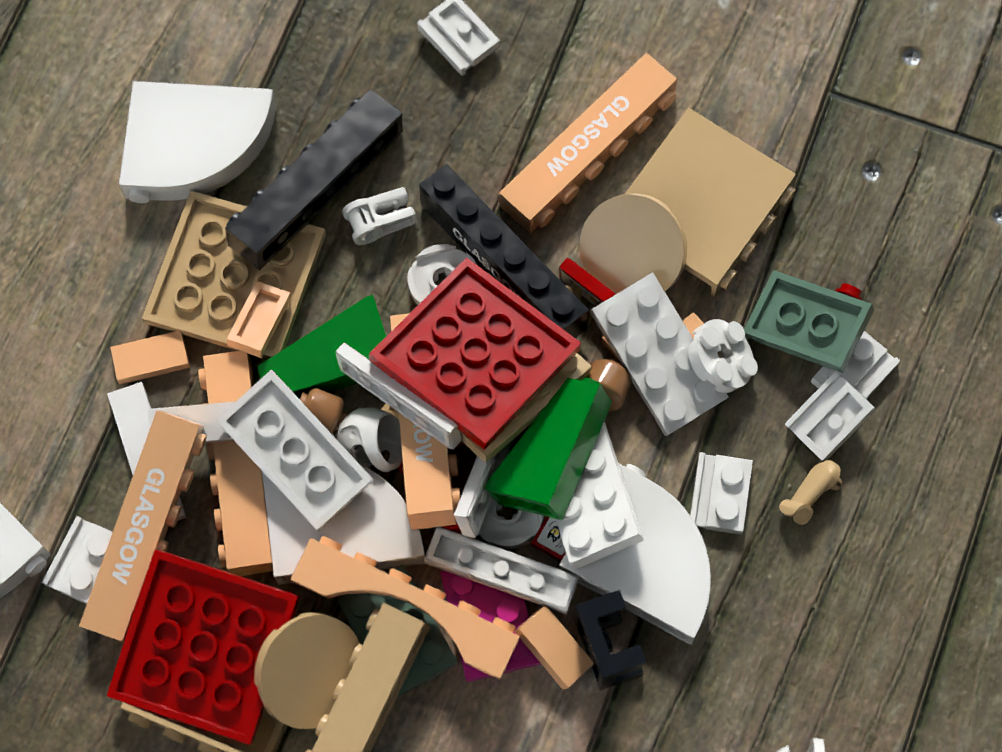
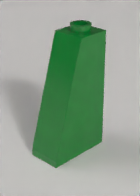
M374 296L365 297L257 366L260 377H264L272 369L299 399L303 392L308 394L314 388L329 393L358 384L340 371L335 351L343 343H346L369 360V353L386 337Z
M567 378L487 481L484 489L498 505L563 521L612 404V400L604 391L603 385L591 378H583L582 381Z

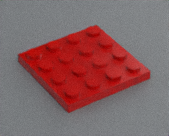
M466 257L369 353V361L456 423L459 431L485 450L580 351L581 342Z
M154 549L106 696L249 745L253 744L265 708L259 695L258 686L255 685L254 676L257 657L262 645L274 629L278 630L288 621L294 619L301 596L159 549Z

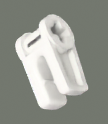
M404 187L373 197L355 200L342 209L345 220L350 221L353 228L352 238L355 244H369L382 236L416 223L417 216L412 207L397 211L399 207L406 205L408 201V195ZM391 210H394V212H392V213H389V214H386V215H381V214H384V213L389 212V211H391Z

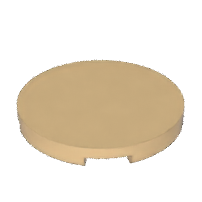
M640 193L618 195L597 206L584 223L579 242L581 262L584 270L616 294L652 272L663 290L667 291L678 280L685 266L687 257L685 232L683 233L677 218L669 210L670 208L660 200Z
M315 612L299 614V617L288 621L278 630L274 629L260 649L254 676L255 685L258 686L259 695L267 709L266 711L276 720L287 726L298 729L317 728L323 715H329L336 702L332 699L337 684L341 679H347L352 668L349 661L354 649L359 644L354 632L342 621L329 615Z

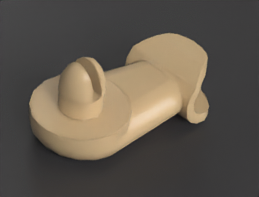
M824 460L816 464L810 470L792 499H785L780 503V511L786 516H793V520L797 524H806L813 515L811 506L823 492L829 489H840L836 485V483L842 485V480L839 477L841 471L839 465L831 460Z

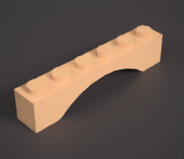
M322 536L320 542L310 538L290 579L293 583L327 599L346 594L369 593L390 596L407 602L428 614L447 632L457 646L465 664L498 680L501 679L520 638L519 635L513 633L516 626L497 617L494 618L493 623L478 617L481 610L466 602L460 601L457 607L444 601L446 593L432 586L425 585L424 589L421 590L410 585L409 583L412 578L398 570L391 568L389 574L376 569L377 561L364 554L356 552L353 558L340 551L343 545L330 538Z

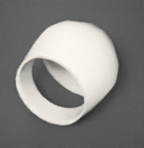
M373 407L358 408L350 412L340 423L337 440L360 465L366 468L374 465L383 472L395 470L400 466L403 460L400 424L393 414ZM384 450H388L390 452V458L388 461H386L381 454V452Z

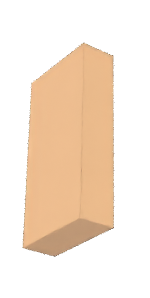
M256 281L227 337V345L262 358L291 300L290 292Z
M179 331L110 347L116 378L120 385L190 368L184 336Z
M546 605L540 607L514 631L562 690L569 688L594 664Z

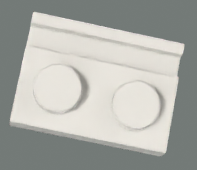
M446 0L432 10L427 18L417 22L418 30L461 76L466 73L465 71L468 68L474 67L500 47V40L462 0Z
M864 331L844 373H838L861 395L868 399L898 366L900 360L897 357H892L885 347ZM823 366L812 378L811 383L819 389L835 370Z
M835 371L794 413L785 425L824 461L833 455L876 408L842 375Z
M699 452L690 516L697 527L742 535L753 460L722 455L712 456Z
M76 516L42 583L49 588L51 587L60 593L87 604L113 532Z

